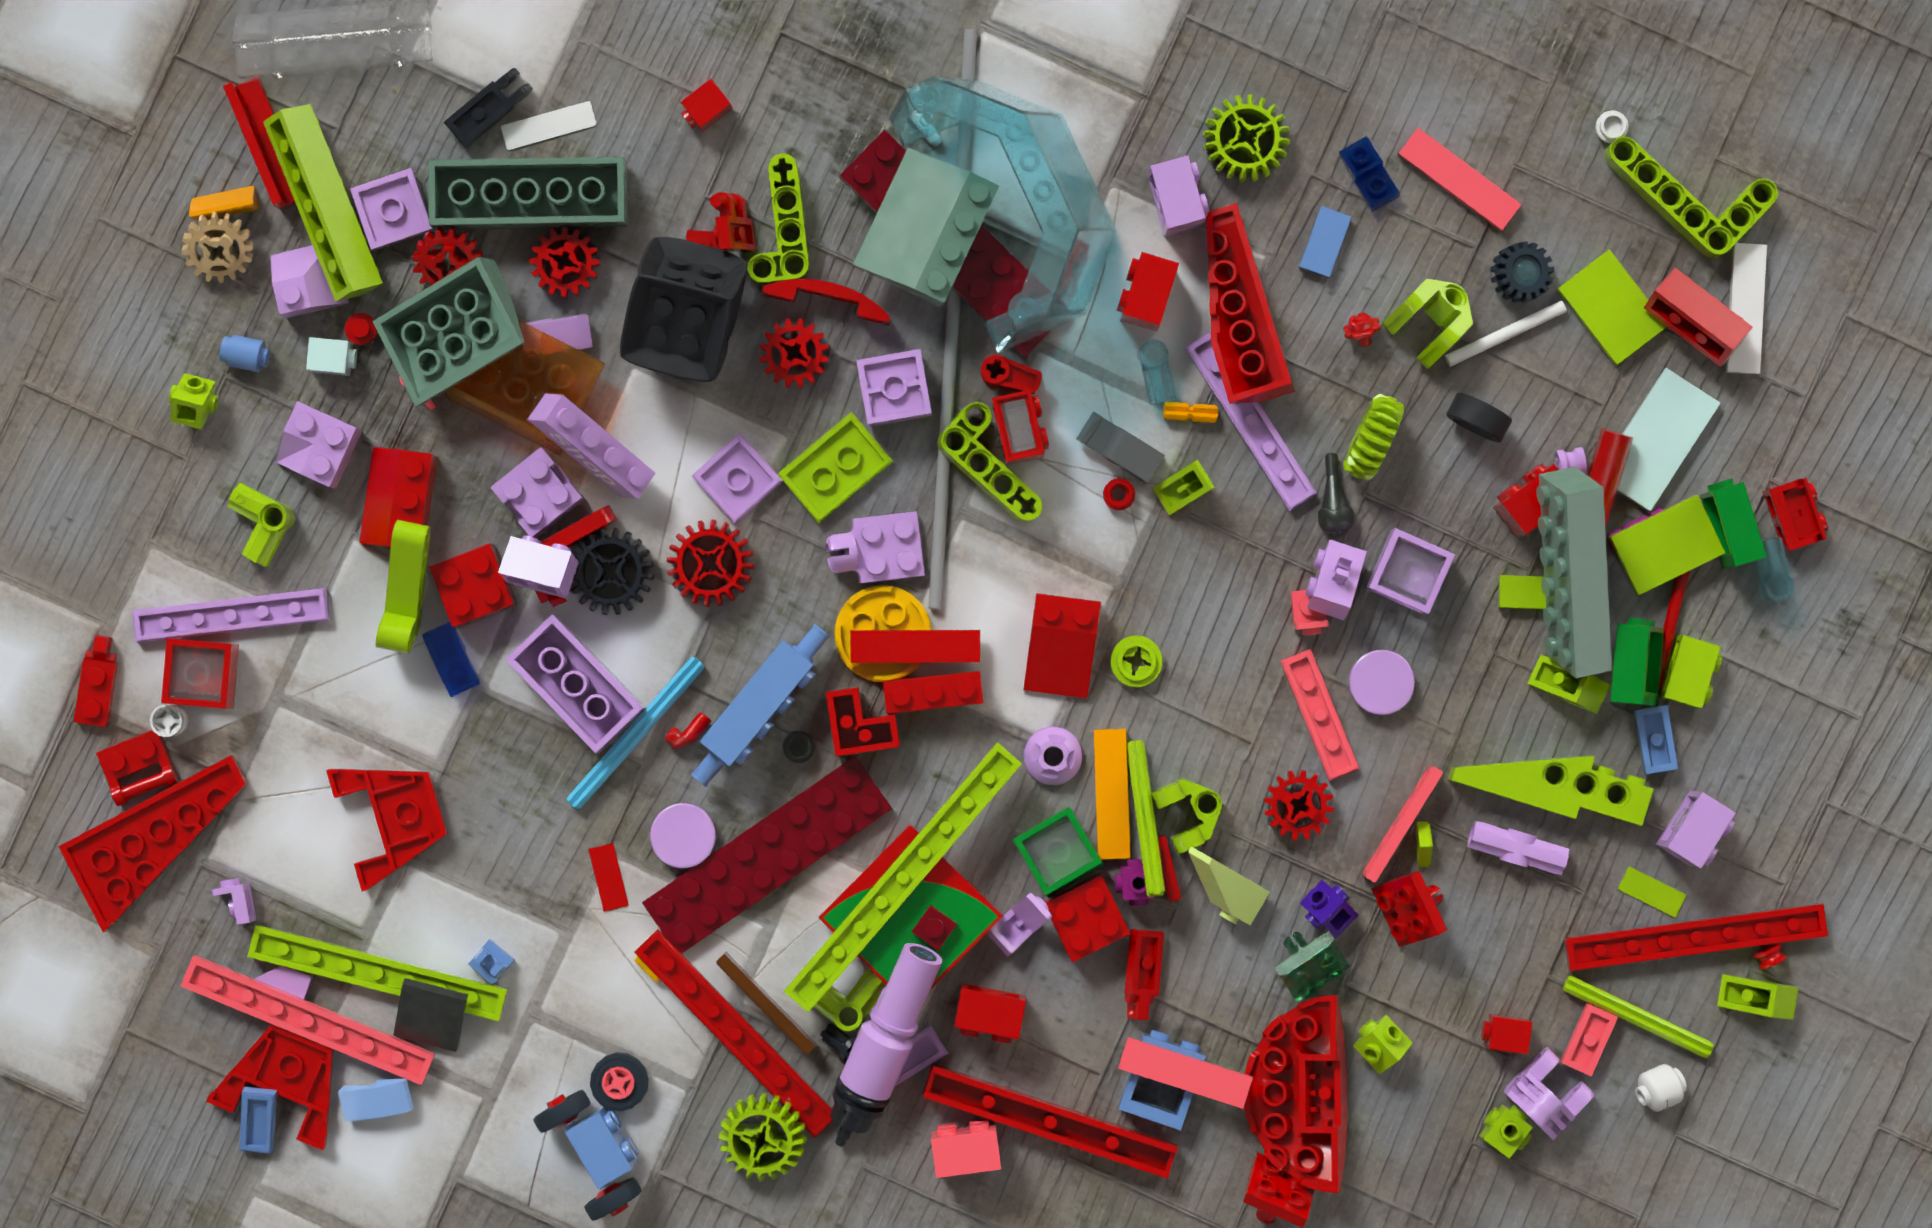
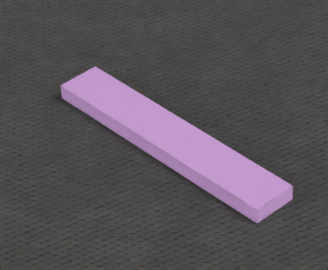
M1211 331L1185 347L1188 355L1288 511L1316 495L1315 489L1259 402L1229 404L1211 344Z
M327 588L132 611L136 643L330 621Z

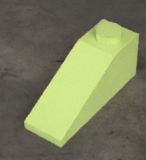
M1191 846L1188 853L1210 902L1222 909L1219 915L1234 924L1240 919L1251 926L1270 891Z

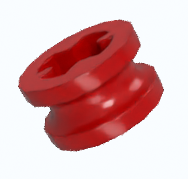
M1780 943L1766 946L1753 954L1755 959L1760 960L1758 965L1760 970L1775 966L1787 958L1785 954L1780 952L1782 947Z

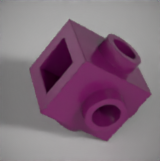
M1142 859L1127 860V866H1120V874H1115V893H1121L1123 900H1129V906L1149 905V899H1156V897H1148L1146 885L1142 889H1135L1132 885L1136 877H1141L1145 881Z

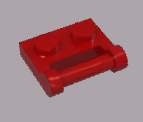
M153 730L96 752L116 806L126 804L128 802L127 799L164 784L170 786L179 782L162 736L157 735ZM157 763L160 764L162 772L125 787L122 786L120 778Z

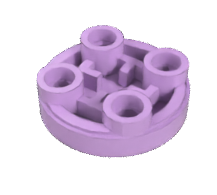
M1389 650L1368 652L1355 662L1350 671L1349 693L1354 701L1367 712L1378 715L1394 713L1403 708L1413 694L1415 685L1413 671L1409 663L1395 652Z
M678 803L665 808L657 815L651 827L650 839L654 852L664 863L676 868H689L700 864L710 855L716 841V830L711 817L702 808L689 803Z

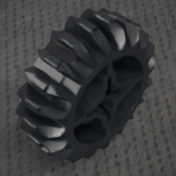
M602 528L600 529L601 539L597 540L594 533L588 534V538L591 541L589 546L582 540L578 541L579 547L584 550L582 554L571 551L575 558L579 559L576 575H574L572 581H578L579 585L573 587L571 592L572 594L584 592V595L579 599V603L582 605L587 603L589 599L593 600L589 608L592 612H595L599 604H602L601 611L603 615H608L610 606H613L616 615H620L622 611L620 604L624 603L626 609L631 611L634 609L630 601L632 598L639 603L644 601L643 597L638 594L639 590L641 589L648 593L651 591V588L643 585L644 579L654 580L655 576L653 574L645 573V568L654 567V562H643L642 558L647 557L650 551L645 549L638 552L637 549L642 545L643 541L637 539L631 545L629 542L632 538V533L627 531L621 540L619 539L620 530L614 528L612 538H608L607 530ZM606 545H619L625 548L621 554H618L611 560L605 559L596 551ZM632 556L637 567V575L633 586L624 576V567ZM589 558L598 570L597 577L593 580L590 587L585 578V567ZM599 560L604 564H609V566H612L613 563L618 564L615 572L623 583L617 579L613 580L611 577H609V580H605L606 570ZM612 583L625 592L624 595L613 599H605L596 595L601 589Z

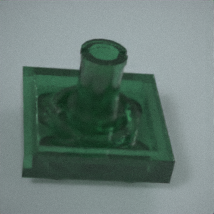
M1329 931L1307 944L1300 932L1291 934L1298 945H1295L1289 936L1283 942L1285 948L1289 950L1292 956L1274 968L1296 1003L1312 997L1320 987L1329 981L1340 978L1345 970L1350 967Z

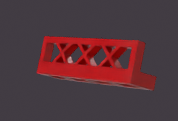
M257 77L238 86L233 82L223 85L272 204L279 210L295 204L263 123L274 114V111L260 79Z

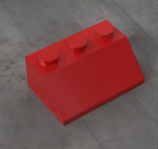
M373 447L359 543L391 547L393 529L397 520L428 526L438 456L415 451Z

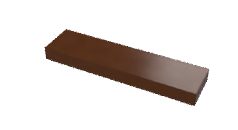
M727 951L716 961V964L804 1054L808 1055L816 1047L817 1043Z

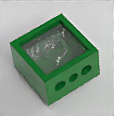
M1070 807L1065 808L1013 839L1042 891L1048 898L1105 866Z

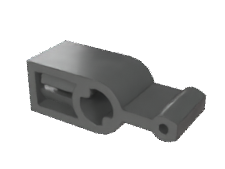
M1094 411L1076 440L1145 484L1150 481L1165 457L1158 450L1126 430L1114 425Z

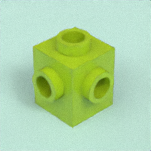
M184 373L178 385L174 384L170 390V422L202 430L209 414H215L217 410L219 396L215 395V381Z
M1385 1015L1376 1022L1373 1019L1367 1021L1359 1029L1358 1033L1361 1036L1353 1047L1381 1074L1397 1063L1413 1042Z
M1502 1104L1499 1109L1494 1107L1488 1113L1483 1122L1486 1126L1479 1136L1510 1159L1517 1148L1522 1150L1530 1141L1532 1135L1529 1132L1533 1127L1525 1122L1529 1116L1515 1105L1509 1110ZM1511 1125L1510 1130L1504 1133L1505 1128Z

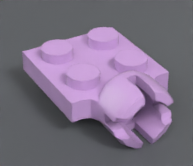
M917 511L851 519L852 529L850 532L833 534L827 538L826 552L844 550V555L827 558L830 570L835 573L856 572L859 577V584L925 576Z

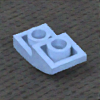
M407 1078L377 1080L373 1085L343 1086L338 1091L345 1121L381 1118L405 1113L413 1109Z

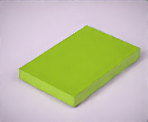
M1610 249L1556 289L1615 366L1667 327L1644 309L1648 301L1647 297Z
M851 412L782 469L778 475L820 524L893 463V460Z
M1698 495L1687 498L1608 537L1637 596L1725 554Z

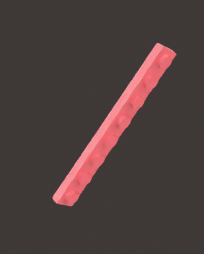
M197 955L192 956L181 983V987L397 1076L407 1078V1080L419 1085H423L436 1054Z

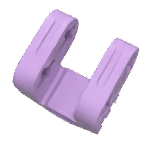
M1546 1047L1510 1081L1503 1092L1550 1139L1554 1140L1557 1134L1567 1127L1566 1125L1570 1121L1572 1122L1576 1118L1575 1116L1589 1103L1594 1096V1092L1582 1081L1576 1084L1559 1100L1541 1083L1545 1076L1559 1062V1058Z

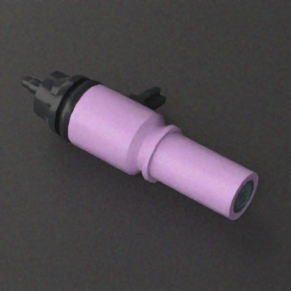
M915 943L904 945L886 987L883 988L876 1006L871 1009L870 1017L872 1020L862 1023L857 1035L849 1037L833 1024H828L826 1030H822L820 1034L823 1042L840 1053L839 1061L845 1065L841 1076L837 1078L836 1086L832 1093L834 1105L830 1112L832 1120L840 1126L835 1140L836 1145L840 1147L845 1146L852 1132L866 1133L869 1131L873 1120L882 1116L911 1052L913 1043L910 1036L914 1035L917 1031L918 1025L916 1021L942 964V958L925 946Z

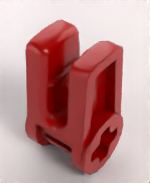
M994 354L988 356L980 367V375L985 383L1017 392L1031 390L1032 395L1037 392L1042 379V372L1001 355ZM994 362H998L1000 364L999 369L1004 371V375L998 374L996 379L991 378V372L986 370V366L990 367Z

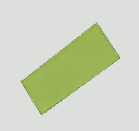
M1630 866L1618 887V890L1675 918L1687 896Z

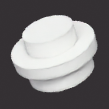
M1606 111L1596 121V133L1604 142L1612 143L1617 138L1626 136L1628 121L1618 111Z

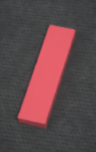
M1419 128L1415 130L1398 153V156L1499 231L1504 229L1522 205Z
M1311 649L1281 660L1280 663L1328 781L1358 770L1359 766Z
M1434 766L1426 768L1363 870L1362 876L1376 883L1444 772Z
M1127 1037L1118 1065V1069L1242 1109L1253 1079L1252 1076L1131 1037Z

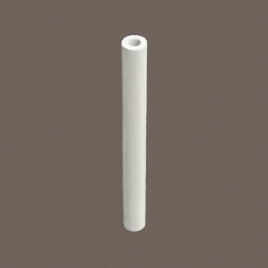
M1561 300L1445 355V360L1449 367L1454 366L1566 313L1567 309Z

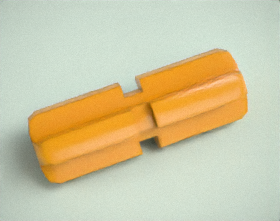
M1165 402L1163 405V418L1165 420L1187 421L1192 419L1193 422L1215 423L1218 419V406L1207 404H1193V406H1189V403Z

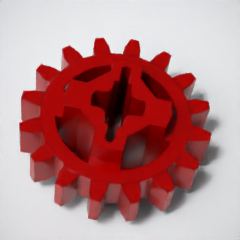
M454 226L450 228L449 233H445L442 227H438L436 236L430 231L426 232L424 236L425 241H418L416 245L418 251L414 252L412 256L413 261L419 262L414 266L413 272L422 273L419 283L429 282L433 285L477 257H482L483 251L474 250L478 241L474 239L468 242L466 240L468 232L463 231L459 236L456 234ZM444 243V245L440 249L433 248L432 251H430V249L435 245ZM448 252V258L450 259V264H452L449 271H447L448 265H446L447 262L444 259Z
M563 227L562 234L560 235L554 229H550L551 238L547 240L545 237L540 236L539 239L543 244L541 248L537 246L532 247V250L538 255L537 258L529 259L531 265L537 266V269L531 272L534 278L542 277L538 283L541 289L550 285L549 294L552 296L556 294L557 290H560L563 298H567L568 291L570 290L576 296H579V287L583 285L587 289L591 288L587 281L589 277L598 278V275L592 270L593 267L601 266V262L593 259L592 256L599 253L596 247L588 248L592 242L591 238L588 236L581 240V231L578 229L574 231L573 235H570L567 227ZM559 242H565L564 246L559 249H550ZM579 246L585 253L586 265L579 262L577 256ZM569 255V260L578 268L565 266L561 270V265L552 257L565 259ZM544 260L552 266L551 279L545 272ZM580 276L574 282L563 284L568 277Z
M789 318L785 320L786 327L781 328L777 323L773 324L776 332L773 335L765 332L764 336L769 342L768 344H760L759 347L766 352V355L759 358L760 362L769 363V366L764 370L766 375L774 372L776 375L773 382L777 384L784 379L785 387L788 389L791 387L792 382H797L798 387L802 389L803 380L805 379L814 384L813 374L815 372L821 375L825 373L820 364L829 363V358L822 355V352L829 350L827 344H820V341L825 337L823 332L815 335L813 333L816 327L815 324L812 323L805 328L801 318H799L797 325H792ZM788 333H800L796 339L785 340L782 338L783 335ZM811 340L816 348L815 360L808 355L807 351ZM784 345L791 349H795L797 346L801 347L799 352L807 362L797 358L789 361V354L782 346ZM774 348L781 353L782 360L778 367L773 360ZM804 367L807 370L802 374L789 375L793 368Z
M1292 770L1287 771L1288 779L1286 780L1280 776L1275 777L1278 786L1275 788L1268 785L1267 789L1272 793L1271 798H1263V802L1270 804V809L1265 810L1264 815H1272L1274 818L1269 823L1270 827L1280 825L1279 835L1284 836L1287 831H1291L1292 840L1297 839L1298 833H1302L1306 840L1310 839L1309 831L1312 829L1317 834H1320L1319 824L1321 822L1325 824L1330 823L1328 818L1325 817V813L1334 812V808L1327 806V801L1331 800L1333 795L1324 794L1323 792L1328 784L1326 782L1319 785L1316 784L1318 779L1316 774L1307 779L1306 770H1300L1298 777H1295ZM1303 783L1298 791L1289 793L1284 790V788L1291 784ZM1314 790L1319 797V810L1313 806L1311 797ZM1303 796V804L1306 806V809L1304 811L1298 810L1294 814L1292 812L1294 806L1290 804L1293 798L1299 800ZM1277 800L1284 804L1286 813L1283 819H1281L1277 810ZM1308 817L1313 820L1305 826H1294L1298 819Z

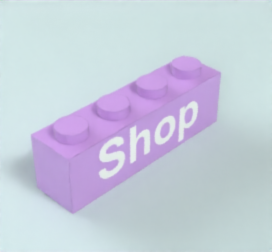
M545 393L527 419L619 497L639 499L656 474L564 395Z

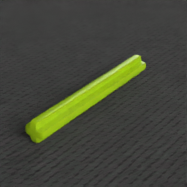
M1142 740L1128 742L1127 754L1146 892L1148 897H1159L1164 895L1165 887L1145 744Z
M1568 976L1565 980L1563 991L1703 1058H1708L1713 1050L1714 1044L1574 976Z

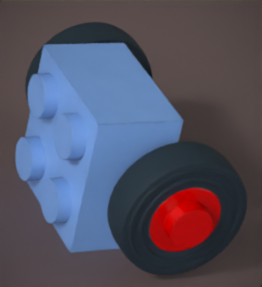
M583 1089L566 1098L564 1094H561L546 1103L548 1108L533 1119L536 1127L541 1133H545L554 1127L561 1128L565 1126V1134L597 1189H602L594 1199L584 1206L589 1218L594 1221L608 1214H611L613 1217L629 1207L627 1203L642 1192L637 1180L634 1177H630L620 1183L609 1184L633 1169L638 1162L636 1155L639 1152L630 1137L625 1139L619 1129L622 1127V1123L617 1113L601 1107L581 1120L574 1122L573 1120L578 1117L579 1112L591 1104Z

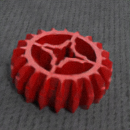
M712 519L710 521V529L706 530L705 524L701 520L698 521L699 531L696 533L690 525L686 526V531L690 535L687 539L681 534L676 535L677 540L683 544L680 548L670 545L669 549L678 554L677 558L667 557L666 562L676 564L677 569H670L667 573L668 576L679 575L680 579L674 581L672 586L678 588L684 584L686 587L680 595L686 598L692 591L694 593L692 597L693 604H697L700 597L704 596L705 607H710L711 597L716 598L718 606H723L722 595L726 594L730 601H734L735 596L731 592L732 589L736 588L740 593L745 591V588L738 584L739 581L743 579L746 582H751L752 578L749 575L743 574L744 569H754V564L745 563L744 558H750L754 554L753 551L742 552L741 548L745 547L749 541L745 538L738 543L735 539L741 533L738 529H735L728 535L729 524L724 522L719 531L717 530V521ZM705 537L724 539L719 546L709 552L703 551L695 544L696 541ZM731 546L737 557V568L734 576L723 565V559ZM687 551L698 561V568L690 580L684 568ZM698 552L705 557L708 555L710 558L712 554L716 555L715 563L723 572V575L716 570L713 572L712 569L709 572H705L704 567L706 564L703 558L698 555ZM711 575H716L727 583L724 587L716 590H702L697 587Z

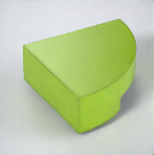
M1428 821L1417 822L1418 867H1429L1433 850L1430 824H1428Z

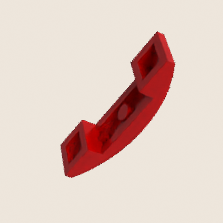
M791 279L763 286L762 294L766 297L795 303L797 293L801 291L859 305L857 318L888 326L890 324V316L879 305L865 295L843 285L814 279Z

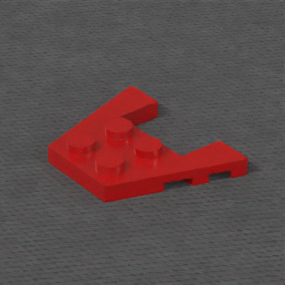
M361 769L326 770L334 798L367 789L386 854L354 863L362 892L372 888L448 834L430 772Z
M271 1024L239 1063L208 1096L206 1102L233 1113L237 1109L242 1097V1090L246 1087L247 1082L263 1089L277 1090L278 1095L308 1107L296 1140L324 1150L327 1145L334 1049Z

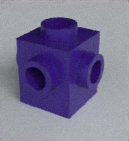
M1323 880L1315 888L1311 889L1300 902L1309 912L1305 918L1317 930L1323 926L1335 938L1359 916L1347 903L1350 897L1337 884L1331 888Z

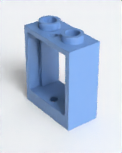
M1151 1030L1150 1035L1142 1033L1140 1041L1205 1061L1206 1055L1199 1052L1201 1046L1185 1040H1182L1181 1045L1170 1042V1035L1156 1030ZM1129 1072L1118 1104L1119 1110L1181 1131L1193 1093L1184 1090L1177 1112L1133 1098L1132 1095L1139 1075Z

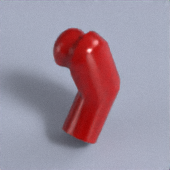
M699 712L683 733L678 728L673 727L665 736V741L672 745V749L680 750L697 741L711 724V720L704 713Z

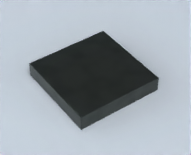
M405 978L402 983L393 1036L456 1052L459 1046L468 994Z

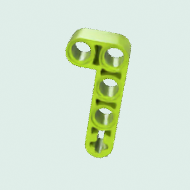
M785 153L777 154L771 158L768 166L778 252L761 253L753 256L747 268L750 278L759 286L783 280L805 279L810 272L799 170L795 159ZM781 163H786L788 168H792V170L787 171V180L789 185L795 183L794 187L783 186L780 173L775 172V170L780 169ZM786 194H791L796 198L795 206L789 210H784L778 205L779 199ZM789 226L797 227L800 230L799 238L793 242L785 241L782 238L785 228ZM799 258L804 262V268L800 273L791 274L786 270V264L790 259ZM760 262H767L772 267L770 275L765 278H759L754 274V268Z
M981 402L970 403L940 433L937 441L938 449L1014 519L1021 522L1034 520L1042 511L1041 499L976 440L989 426L992 415L987 405ZM970 409H977L981 412L983 421L980 426H973L969 423L967 415ZM949 433H956L961 438V447L956 451L951 450L946 445V437ZM975 454L982 456L985 460V468L982 472H976L970 466V459ZM998 476L1006 478L1009 482V490L1005 494H1000L995 490L994 481ZM1019 489L1020 493L1016 497L1022 502L1030 500L1029 508L1032 512L1022 514L1020 512L1022 505L1016 499L1011 500L1010 503L1007 499L1012 497Z
M397 520L394 525L390 549L385 612L378 626L376 648L409 654L418 635L424 600L430 526Z

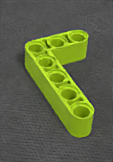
M1623 136L1617 138L1607 146L1604 153L1607 165L1697 250L1708 258H1716L1729 251L1773 205L1778 196V190L1774 182L1764 178L1757 179L1748 185L1716 218L1630 137ZM1615 146H1623L1627 149L1629 154L1627 161H1620L1616 158L1614 154ZM1639 168H1646L1651 172L1652 181L1650 183H1644L1638 178ZM1755 187L1762 188L1766 192L1767 199L1765 203L1755 200L1753 196ZM1663 190H1670L1674 193L1676 198L1674 205H1667L1663 202L1661 197ZM1733 211H1739L1744 215L1745 222L1743 226H1737L1732 222L1731 213ZM1687 212H1693L1698 216V227L1693 228L1686 223L1685 215ZM1711 234H1717L1721 237L1723 242L1721 250H1715L1710 246L1709 236Z

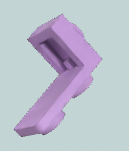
M1029 893L1013 906L986 934L1008 957L1032 933L1050 920L1052 914L1049 912L1047 904L1040 897Z

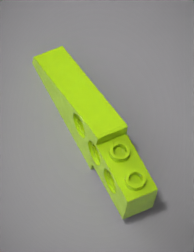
M1588 755L1451 767L1447 779L1573 819L1577 818L1579 808H1584L1639 826L1643 825L1653 793V788L1645 786L1647 781L1645 779L1632 775H1627L1626 780L1614 777L1616 770L1596 765V769L1592 770L1595 757ZM1550 766H1556L1561 773L1560 779L1554 784H1550L1545 777L1546 771ZM1586 775L1591 780V788L1587 793L1582 794L1578 791L1576 784L1581 776ZM1614 785L1619 786L1622 790V798L1617 803H1612L1608 799V790Z

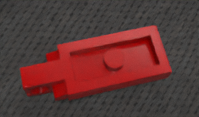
M95 635L92 651L86 650L82 663L73 722L108 727L118 668L116 655L110 654L112 637Z
M1130 929L1124 992L1125 1002H1127V1018L1148 1020L1150 1003L1153 1004L1155 996H1159L1164 932Z

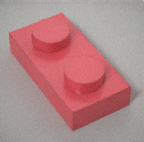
M1586 1003L1560 1062L1592 1076L1618 1017Z

